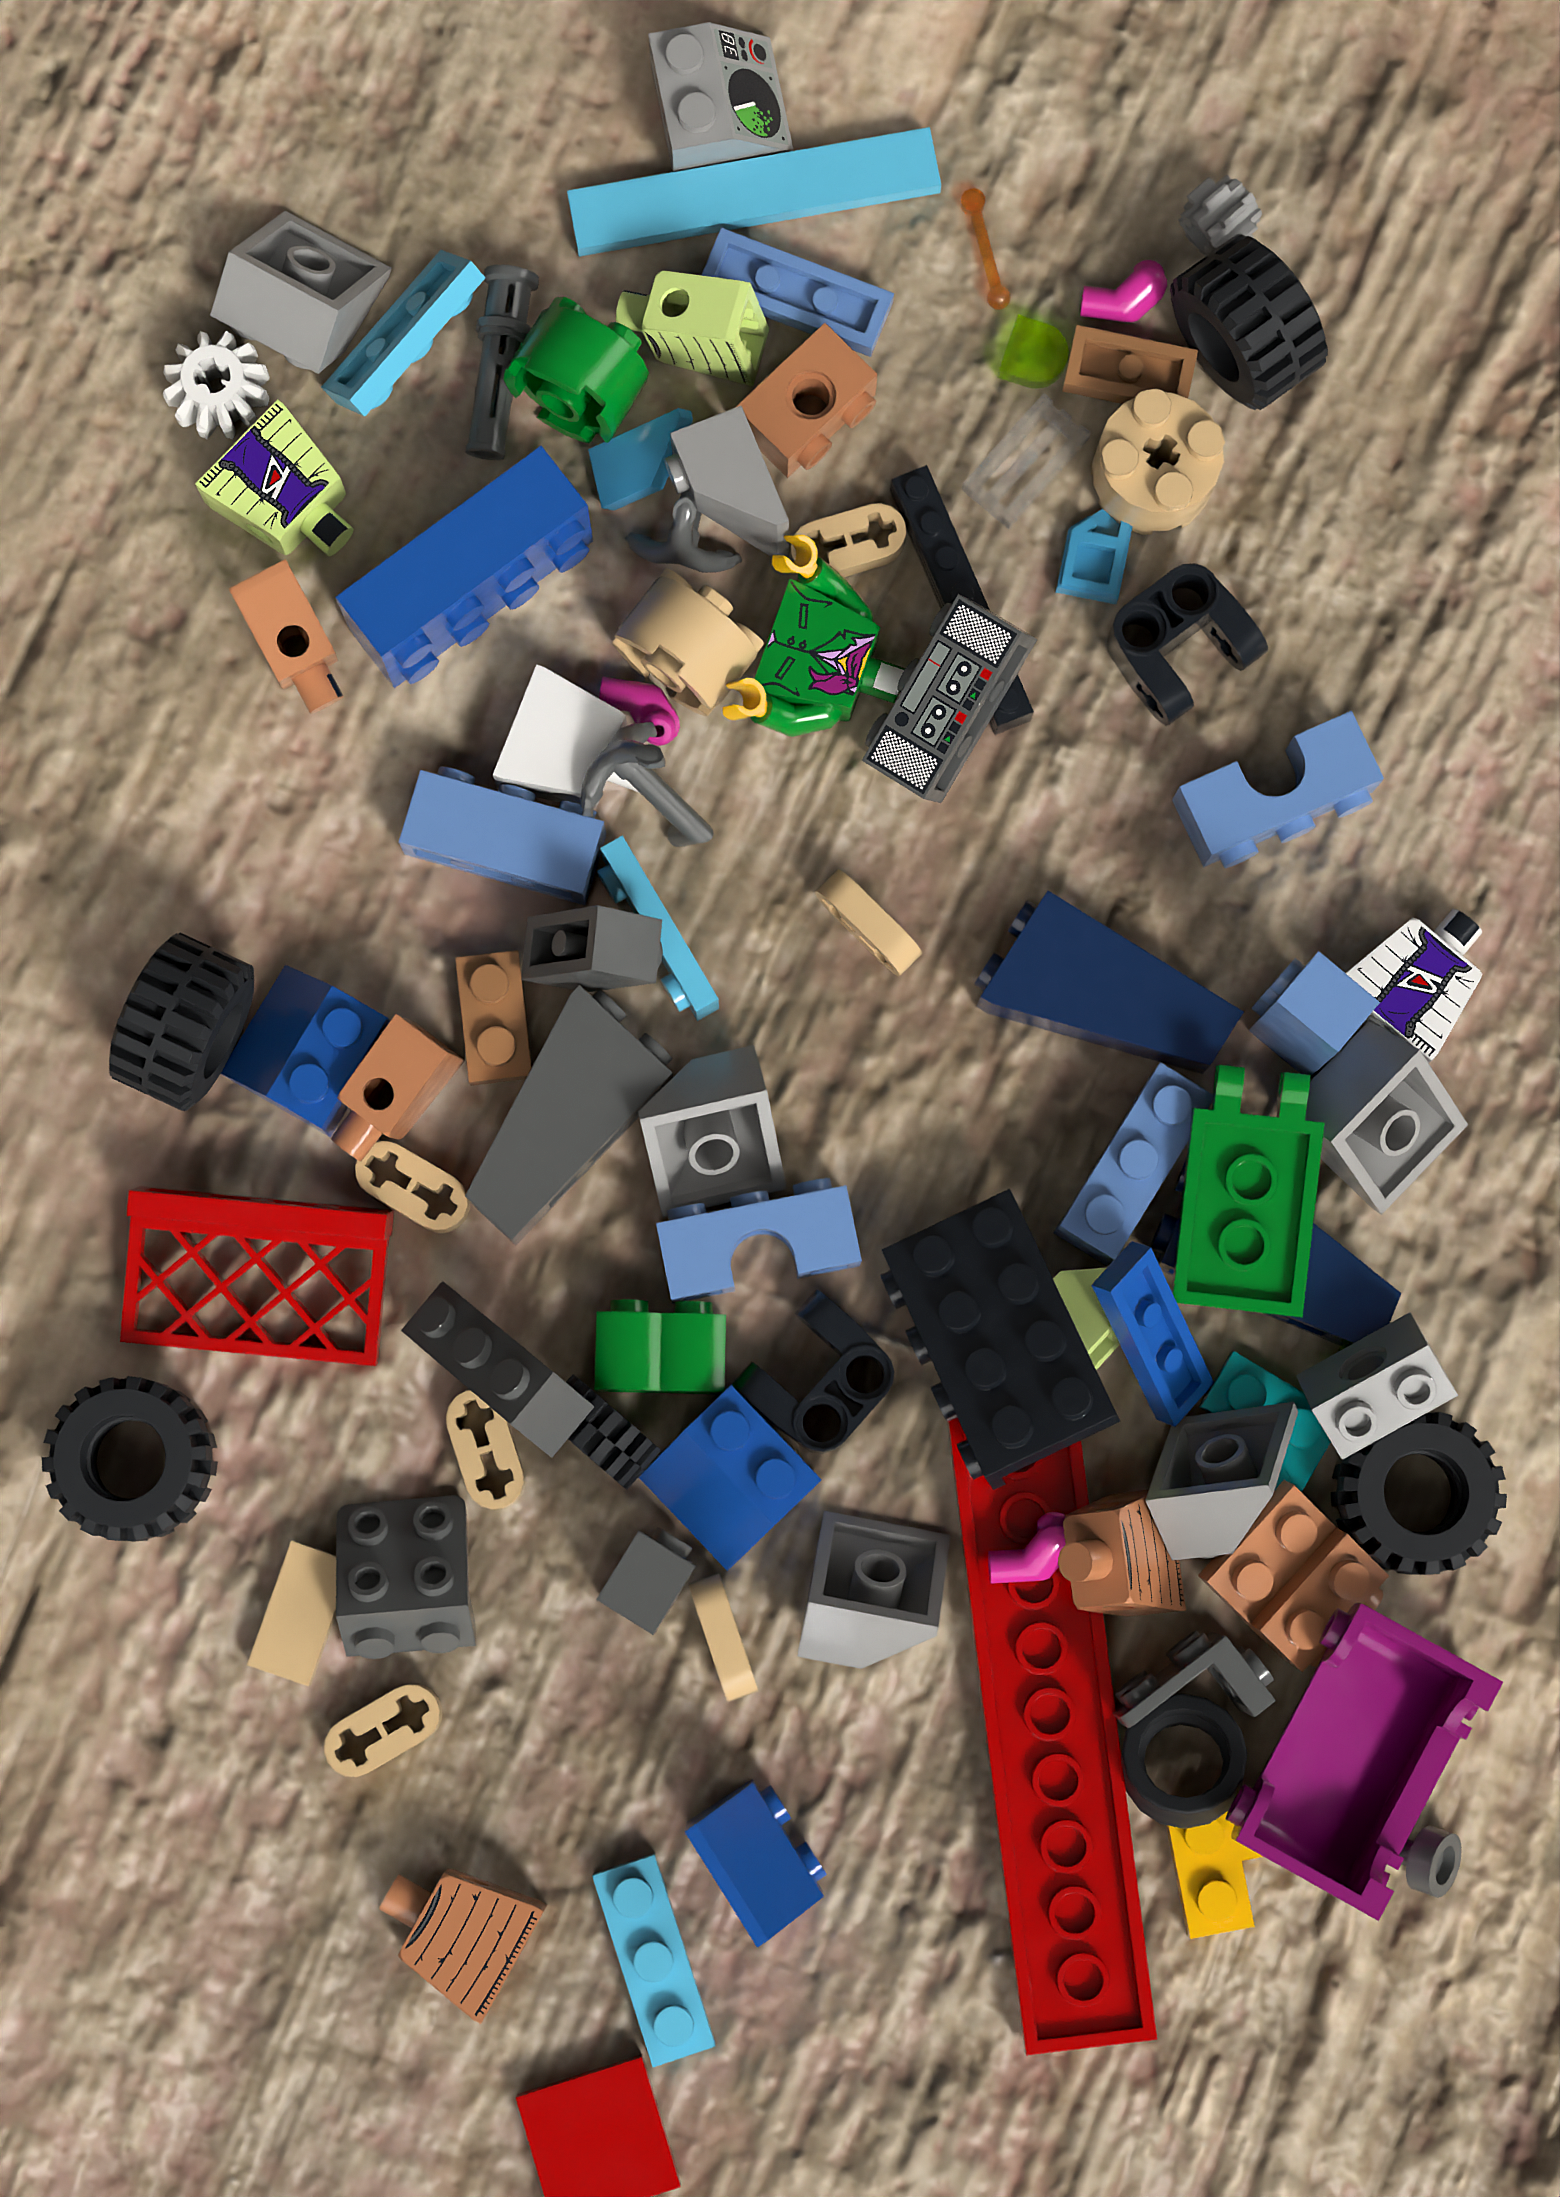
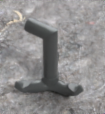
M688 490L682 492L680 499L674 504L673 524L669 529L667 542H657L649 536L634 534L633 532H630L625 537L631 550L641 558L654 564H679L702 573H716L731 569L742 562L739 553L733 554L724 550L712 552L697 547L700 538L698 528L702 513L697 511V506L689 495Z
M634 723L620 728L608 746L587 770L581 789L580 804L582 816L593 817L594 806L602 798L605 783L614 772L622 780L626 779L672 823L668 829L667 836L673 846L680 848L710 841L714 835L711 826L652 770L665 767L666 762L660 747L653 744H644L649 737L657 736L654 723Z

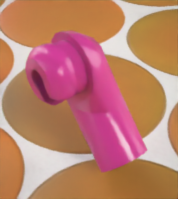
M1143 260L1134 266V272L1116 289L1084 286L1080 316L1121 322L1138 321L1164 296L1168 285L1163 267L1156 261Z
M602 676L599 699L619 711L629 712L635 723L653 722L657 730V736L648 738L647 741L650 744L663 746L670 743L678 735L680 729L678 714L659 686Z
M1049 1512L1042 1515L1037 1520V1534H1035L1025 1549L988 1551L990 1583L1043 1581L1050 1578L1059 1568L1058 1556L1061 1549L1066 1545L1063 1528L1065 1515L1059 1512Z

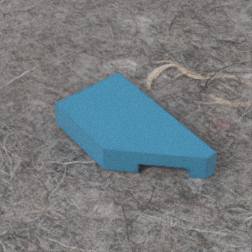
M677 408L612 438L608 443L603 442L588 449L601 508L615 511L664 488L669 477L664 458L673 454L670 433L692 424L693 417L691 411Z
M1103 509L1071 526L1066 536L1055 592L1116 605L1133 526L1123 521L1119 524Z

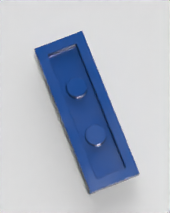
M1131 1241L1091 1286L1156 1420L1176 1427L1214 1384V1381L1152 1248Z

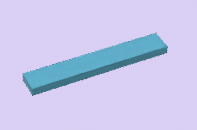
M930 127L573 189L568 190L567 195L578 255L580 257L717 233L721 228L734 230L939 194L941 192V180Z

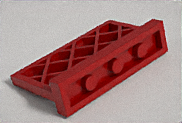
M139 1186L129 1190L127 1216H131L120 1342L366 1366L378 1365L389 1237L392 1236L394 1210ZM146 1229L170 1231L187 1253L160 1274L144 1255ZM185 1232L208 1235L195 1245ZM218 1236L234 1237L251 1257L225 1280L201 1253V1250ZM248 1238L271 1240V1242L258 1251ZM282 1242L298 1243L315 1263L314 1266L289 1286L264 1258ZM313 1245L334 1246L335 1248L322 1257ZM346 1248L373 1250L371 1278L354 1292H351L328 1263ZM193 1258L216 1288L189 1309L166 1279ZM257 1264L280 1294L253 1315L231 1289L230 1285ZM143 1269L152 1282L141 1290ZM321 1270L344 1300L317 1321L293 1292ZM158 1287L181 1314V1317L164 1331L138 1329L139 1303ZM370 1287L367 1311L357 1297ZM220 1293L224 1295L245 1321L228 1337L212 1336L195 1316L197 1312ZM284 1299L288 1301L309 1327L307 1331L292 1343L276 1342L259 1322L263 1316ZM350 1305L366 1324L364 1350L339 1348L322 1326ZM187 1322L196 1334L174 1331ZM251 1328L260 1340L238 1337ZM315 1334L324 1346L302 1343Z

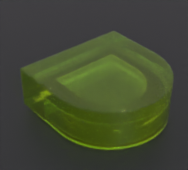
M1018 314L997 378L1033 389L1045 388L1054 384L1064 373L1068 360L1069 350L1065 337L1057 328L1050 324Z

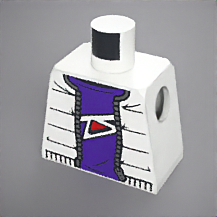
M1456 909L1450 911L1434 932L1420 920L1414 917L1411 918L1346 973L1380 1002L1363 1023L1366 1025L1369 1020L1375 1022L1420 1049L1427 1062H1431L1443 1046L1483 975L1476 966L1463 956L1482 934L1480 927L1469 916Z

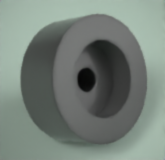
M1433 1826L1423 1828L1414 1841L1407 1839L1399 1856L1404 1858L1401 1865L1406 1866V1879L1409 1887L1436 1898L1444 1896L1453 1885L1460 1867L1461 1841L1457 1834Z

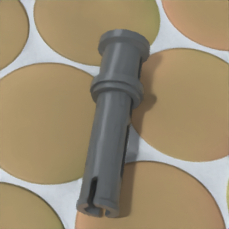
M491 265L484 269V276L486 277L484 282L488 284L484 316L478 318L476 322V332L478 333V338L483 341L477 385L475 387L469 441L465 452L470 456L480 459L503 460L506 452L504 448L513 395L504 382V371L531 329L527 324L531 292L538 289L539 276L530 270L517 266ZM507 296L510 297L508 313L505 311ZM499 347H503L502 355L499 354ZM496 373L498 374V383L493 416L491 418L489 413Z

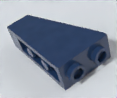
M1048 890L1038 906L1029 900L1025 902L1008 930L1010 934L1017 937L1015 943L1005 958L993 953L974 984L984 991L976 1007L987 1014L1203 1074L1211 1066L1244 1011Z
M1186 1160L1174 1187V1190L1183 1193ZM1182 1200L1175 1217L1164 1213L1150 1246L1152 1250L1160 1252L1157 1261L1162 1272L1172 1276L1174 1273ZM1313 1223L1303 1318L1263 1314L1346 1348L1390 1323L1401 1292Z

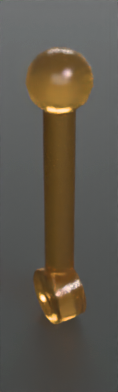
M970 188L962 194L961 209L966 215L971 216L990 287L987 293V302L991 308L1002 310L1009 305L1011 294L1001 284L982 212L985 207V196L979 189Z

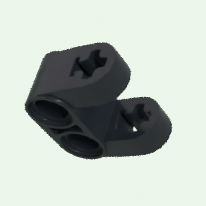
M1196 563L1182 564L1174 568L1125 604L1116 614L1107 638V648L1112 660L1147 709L1165 726L1170 725L1192 709L1194 701L1187 687L1164 656L1200 629L1204 631L1223 657L1240 671L1268 652V645L1261 630L1238 600L1221 584L1210 570ZM1179 588L1194 590L1199 594L1203 607L1189 611L1182 609L1175 603L1172 592ZM1133 624L1144 626L1151 632L1154 643L1147 647L1138 648L1132 646L1125 640L1122 629Z
M816 1289L795 1312V1315L841 1358L801 1402H798L752 1361L731 1385L772 1425L810 1452L824 1454L832 1452L841 1446L886 1396L893 1384L895 1372L891 1359L864 1329L833 1301ZM869 1358L875 1361L881 1368L883 1375L882 1383L874 1392L867 1394L859 1393L848 1384L846 1369L855 1359ZM827 1406L838 1415L840 1428L837 1436L832 1440L826 1442L814 1441L805 1433L803 1417L812 1407Z

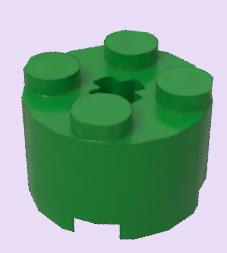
M563 296L555 297L549 308L542 310L505 369L504 382L515 398L519 397L524 390L532 400L543 407L536 418L565 436L583 443L590 444L596 434H599L608 443L645 386L649 371L644 360L637 353L642 344L641 339L631 329L617 322H610L606 326L587 315L584 309L576 302Z

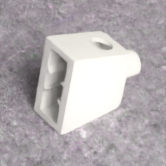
M536 664L493 773L497 789L500 784H509L531 791L536 795V798L580 804L582 784L588 768L608 746L619 729L627 726L626 715L549 669ZM614 772L607 779L609 782L638 792L626 779L622 780Z

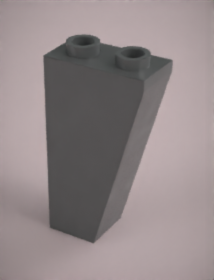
M579 985L570 994L465 1195L468 1201L515 1246L639 1118L638 1111L673 1078L672 1071L666 1067L673 1059L670 1054L647 1033H644L637 1040L620 1024L626 1017L624 1011L600 989L591 996Z

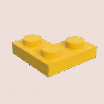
M1227 1812L1206 1825L1186 1829L1166 1825L1186 1932L1190 1939L1255 1927L1242 1861L1263 1856L1231 1838L1234 1824L1226 1820Z

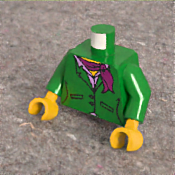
M785 535L784 539L791 543L796 550L795 561L792 562L784 555H773L771 560L772 566L781 573H798L799 581L789 579L755 678H744L727 683L726 685L727 688L735 689L742 695L743 706L736 704L723 707V715L729 720L751 717V720L756 724L786 736L795 737L830 729L838 721H850L860 693L895 704L899 695L897 690L898 682L906 668L873 657L879 639L880 627L873 621L872 611L843 576L822 558L817 557V547L814 541L805 535Z

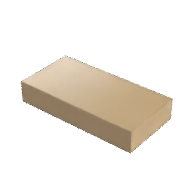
M296 1541L290 1542L248 1660V1666L306 1686H311L336 1616V1555Z

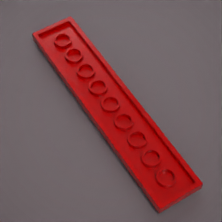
M958 1418L947 1422L1024 2052L1028 2056L1157 2040L1126 1788L1121 1764L1117 1718L1113 1714L1116 1710L1103 1613L1077 1609L1073 1602L1071 1581L1062 1575L1059 1568L1050 1578L1043 1581L990 1583L988 1551L1025 1549L1035 1534H1037V1520L1042 1515L1049 1512H1059L1066 1515L1089 1504L1082 1443L1080 1440L1004 1476L1006 1485L993 1490L984 1475L974 1480L971 1477L957 1447V1443L967 1438Z

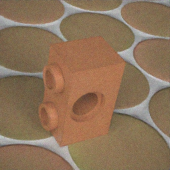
M824 323L736 407L742 406L760 451L788 478L800 466L805 470L815 466L831 448L832 442L829 439L845 423L850 428H853L871 412L877 402L873 397L876 395L878 374ZM813 395L821 398L827 407L819 414L806 415L798 411L794 403L803 396Z

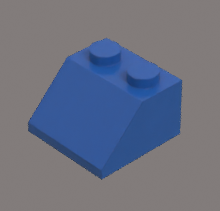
M285 965L231 1053L221 1075L331 1137L348 1109L337 1098L340 1091L387 1027L390 1020L388 1017L336 987Z
M732 1385L703 1411L639 1476V1479L727 1571L822 1480Z
M752 1779L687 1821L684 1832L756 1947H759L824 1897L823 1890L817 1881L825 1877L827 1873L807 1841L795 1847L782 1825L792 1818L773 1787L770 1785L760 1791Z

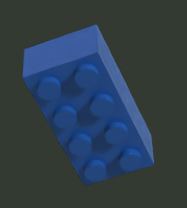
M539 446L338 594L335 598L350 632L394 688L405 680L409 684L420 681L437 667L439 663L437 657L452 645L457 643L460 647L470 644L489 627L487 620L505 606H508L510 610L520 607L539 590L537 583L555 569H558L560 573L566 572L586 557L589 553L587 546L593 542L588 504L544 448Z

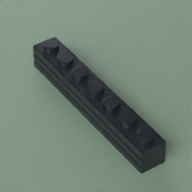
M925 465L891 479V496L898 512L905 521L907 533L940 609L947 603L953 604L959 594L990 610L928 466ZM1018 674L989 722L995 735L1030 722L1034 711Z

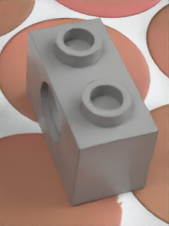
M1411 1312L1296 1375L1312 1412L1341 1459L1350 1456L1458 1396Z

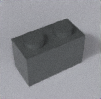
M599 905L527 917L521 980L569 990H575L580 985L586 992L656 983L657 969L660 966L663 954L660 942L662 919Z
M657 1527L652 1537L638 1531L596 1600L654 1635L697 1565L686 1559L692 1547L660 1527Z

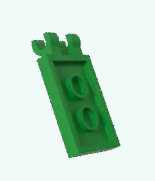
M1216 1065L1212 1110L1192 1108L1172 1293L1176 1302L1181 1304L1303 1318L1325 1125L1324 1122L1305 1120L1310 1075L1280 1072L1277 1094V1117L1240 1113L1245 1068Z

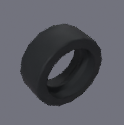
M1188 1694L1172 1695L1135 1725L1127 1728L1125 1732L1121 1764L1127 1794L1142 1813L1162 1825L1186 1829L1210 1824L1229 1810L1235 1796L1243 1785L1248 1753L1242 1730L1227 1710L1209 1699ZM1178 1725L1199 1728L1210 1735L1219 1746L1223 1760L1221 1775L1214 1786L1202 1795L1188 1798L1169 1795L1157 1788L1148 1776L1144 1762L1146 1747L1154 1735L1165 1728Z

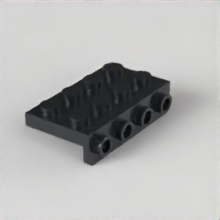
M1010 1188L882 1249L890 1270L880 1274V1277L895 1308L899 1309L907 1305L915 1326L905 1330L906 1335L920 1364L924 1365L932 1361L941 1382L931 1386V1390L946 1421L949 1422L958 1418L967 1439L957 1443V1447L973 1480L984 1475L990 1486L995 1490L1006 1485L1004 1476L1121 1422Z

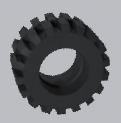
M1236 234L1173 279V283L1170 285L1171 302L1177 324L1187 345L1191 349L1198 350L1196 359L1211 379L1225 393L1246 407L1253 410L1264 409L1326 363V356H1328L1326 337L1312 300L1290 268L1273 251L1256 239L1244 236L1243 234Z
M181 932L171 936L155 951L144 966L120 1013L113 1033L109 1054V1073L112 1079L181 1111H187L208 1093L218 1079L242 1032L254 994L253 966Z
M127 1376V1378L118 1379L111 1377L99 1380L100 1385L94 1388L85 1386L74 1394L77 1399L70 1406L62 1405L55 1414V1417L60 1420L56 1429H47L43 1443L50 1444L49 1457H42V1472L50 1473L52 1483L45 1485L50 1498L59 1500L63 1506L59 1512L68 1521H75L81 1525L80 1530L92 1536L107 1538L106 1540L148 1541L150 1538L164 1537L175 1532L174 1528L180 1523H188L197 1514L194 1509L200 1501L206 1502L212 1490L207 1487L210 1476H216L218 1462L212 1460V1449L217 1448L214 1434L209 1433L206 1428L207 1418L200 1409L195 1408L190 1403L191 1399L182 1392L168 1387V1385L145 1378ZM125 1421H141L152 1426L160 1435L165 1448V1467L159 1481L148 1493L137 1498H121L110 1493L99 1477L97 1470L98 1450L104 1437L115 1426Z
M1443 1412L1426 1413L1344 1458L1341 1464L1335 1465L1332 1478L1337 1479L1336 1492H1331L1332 1506H1338L1341 1518L1336 1519L1337 1525L1340 1530L1348 1533L1382 1569H1390L1400 1574L1433 1575L1447 1570L1454 1571L1467 1565L1465 1561L1468 1558L1480 1556L1488 1548L1484 1543L1489 1535H1497L1502 1524L1501 1521L1496 1519L1498 1509L1506 1508L1507 1494L1499 1493L1498 1481L1506 1480L1503 1467L1494 1466L1490 1458L1491 1455L1496 1453L1488 1441L1480 1442L1474 1436L1477 1429L1467 1422L1457 1423L1452 1420L1453 1415ZM1411 1454L1425 1455L1434 1460L1445 1472L1451 1488V1502L1446 1516L1438 1526L1425 1532H1413L1400 1526L1389 1513L1384 1498V1484L1390 1468L1398 1459Z

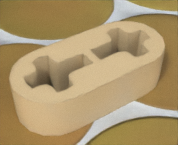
M878 503L809 522L801 526L794 535H805L812 540L819 539L820 544L826 548L843 543L844 547L828 553V564L841 576L847 577L885 566L895 561L902 553L905 544L906 525L901 514L892 506ZM878 521L882 530L892 529L894 531L888 535L887 546L884 548H877L874 540H865L855 544L852 541L866 536L869 523ZM791 544L790 556L791 561L794 562L796 550Z
M836 870L815 891V895L823 906L893 974L900 976L922 955L921 949L909 934L843 871Z
M389 1141L376 1142L362 1161L357 1160L356 1178L360 1187L375 1200L423 1228L436 1233H448L459 1228L466 1220L470 1210V1202L465 1197L467 1193L465 1187L452 1175L402 1146ZM390 1155L398 1157L395 1164L396 1169L402 1175L411 1179L406 1189L387 1180L380 1188L373 1186L376 1175L369 1169L373 1160L385 1162ZM420 1185L436 1194H440L445 1186L453 1189L450 1199L457 1208L452 1216L447 1213H441L437 1216L436 1220L428 1218L431 1207L423 1199L415 1195Z
M468 1390L454 1398L446 1414L447 1429L466 1489L472 1500L481 1507L492 1510L506 1509L517 1502L523 1494L526 1484L520 1456L509 1423L493 1409L494 1419L485 1423L489 1445L479 1448L473 1430H461L458 1419L467 1415L466 1404L476 1401L482 1410L492 1409L471 1390ZM493 1452L496 1465L501 1471L511 1470L513 1473L514 1481L505 1485L506 1496L501 1499H496L492 1491H480L478 1487V1480L487 1476L482 1455Z
M718 1573L688 1583L727 1701L729 1702L758 1692V1687L720 1574Z
M407 1684L392 1690L342 1719L330 1729L325 1739L324 1753L328 1764L334 1771L343 1776L358 1777L373 1771L428 1739L437 1731L442 1721V1706L439 1697L432 1689L422 1684ZM405 1695H408L413 1703L424 1699L430 1710L422 1716V1722L425 1727L421 1731L416 1732L415 1728L408 1724L391 1733L385 1722L402 1711V1705L399 1700ZM375 1727L377 1728L382 1739L364 1750L368 1761L360 1765L354 1757L346 1760L341 1758L338 1749L346 1743L343 1735L346 1729L350 1728L356 1736H359Z

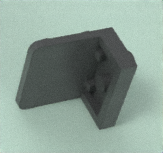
M451 1495L347 1504L338 1510L336 1516V1618L346 1657L361 1656L368 1659H380L399 1652L426 1650L431 1653H447L458 1647L476 1646V1623L468 1580L467 1509L465 1501L461 1497Z
M1194 1631L1167 1651L1166 1656L1172 1663L1158 1674L1153 1676L1152 1673L1147 1674L1144 1670L1114 1693L1120 1703L1115 1706L1116 1711L1113 1714L1120 1724L1130 1728L1207 1669L1239 1711L1256 1717L1276 1701L1266 1688L1274 1679L1250 1648L1245 1650L1240 1646L1236 1649L1227 1636L1213 1632L1205 1635L1204 1632L1199 1634L1197 1631Z

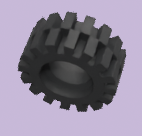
M572 1374L566 1383L590 1402L594 1408L568 1440L628 1490L661 1450L577 1376Z

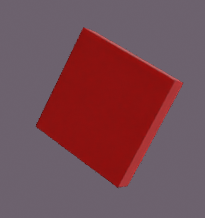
M643 2054L516 2095L515 2098L544 2197H652L681 2187V2181Z

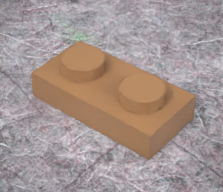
M1076 325L1062 392L1120 404L1135 398L1141 391L1155 388L1188 398L1198 350Z
M519 951L456 957L469 1084L474 1086L526 1079L532 1069V1058L523 980H521L522 969Z

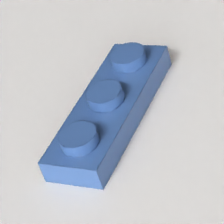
M721 228L702 276L750 282L764 317L811 335L826 323L853 351L869 357L872 356L894 299V293L724 228Z

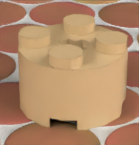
M1157 388L1141 391L1135 398L1124 402L1107 420L1091 464L1093 486L1100 498L1098 503L1101 509L1106 511L1119 524L1121 521L1133 526L1132 531L1141 535H1152L1153 531H1169L1180 525L1181 528L1189 525L1205 508L1224 463L1223 446L1225 441L1221 427L1195 401L1172 392H1164ZM1158 459L1163 464L1159 469H1155L1148 464V460Z
M668 568L655 580L622 622L619 630L614 635L616 639L612 642L620 655L640 675L646 679L649 674H652L661 683L674 690L670 696L671 699L703 716H708L715 706L720 705L731 691V689L727 688V683L741 678L764 645L761 638L740 623H734L728 617L733 610V606L727 599L706 585H703L696 593L684 578Z

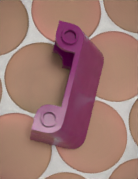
M1355 1603L1347 1613L1337 1608L1327 1622L1319 1640L1320 1644L1327 1647L1253 1789L1245 1784L1240 1788L1227 1812L1226 1820L1234 1824L1231 1834L1233 1840L1379 1921L1394 1893L1392 1889L1386 1887L1390 1874L1384 1871L1386 1865L1399 1870L1404 1860L1399 1854L1459 1740H1467L1472 1728L1461 1721L1463 1718L1468 1721L1472 1720L1479 1708L1488 1712L1503 1681L1362 1603Z

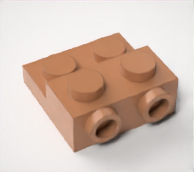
M1284 1480L1276 1488L1273 1496L1232 1554L1214 1557L1198 1574V1577L1279 1657L1303 1673L1309 1665L1317 1667L1327 1647L1320 1644L1319 1640L1334 1611L1339 1608L1347 1613L1355 1603H1362L1375 1610L1383 1598V1591L1379 1587L1389 1575L1347 1533L1338 1529L1295 1485Z

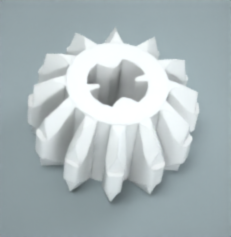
M200 331L197 338L200 347L194 351L186 345L177 344L176 353L183 364L164 365L163 373L166 380L172 383V385L163 391V396L168 406L178 407L175 418L182 427H188L196 423L199 436L207 440L213 434L216 426L220 425L225 437L233 440L236 433L233 425L234 422L240 419L245 425L251 427L257 421L251 407L268 406L269 395L261 386L270 379L269 373L265 365L255 363L258 354L252 344L247 343L237 348L234 335L225 331L218 343L212 345L208 334ZM216 378H222L221 383L224 389L217 393H211L212 388L209 382Z

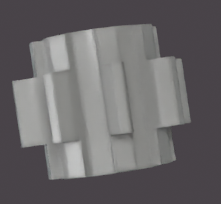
M1226 175L1215 184L1208 177L1187 195L1189 201L1184 205L1185 211L1180 214L1182 217L1179 219V223L1186 233L1185 236L1190 243L1192 242L1204 256L1210 254L1236 234H1243L1244 236L1254 238L1252 234L1258 229L1256 224L1260 221L1259 218L1262 216V211L1258 208L1255 201L1256 198L1238 179H1230Z

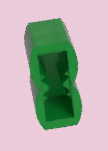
M610 1300V1311H597L595 1392L721 1395L725 1388L726 1315L713 1314L712 1302L676 1301L674 1313L649 1312V1301Z

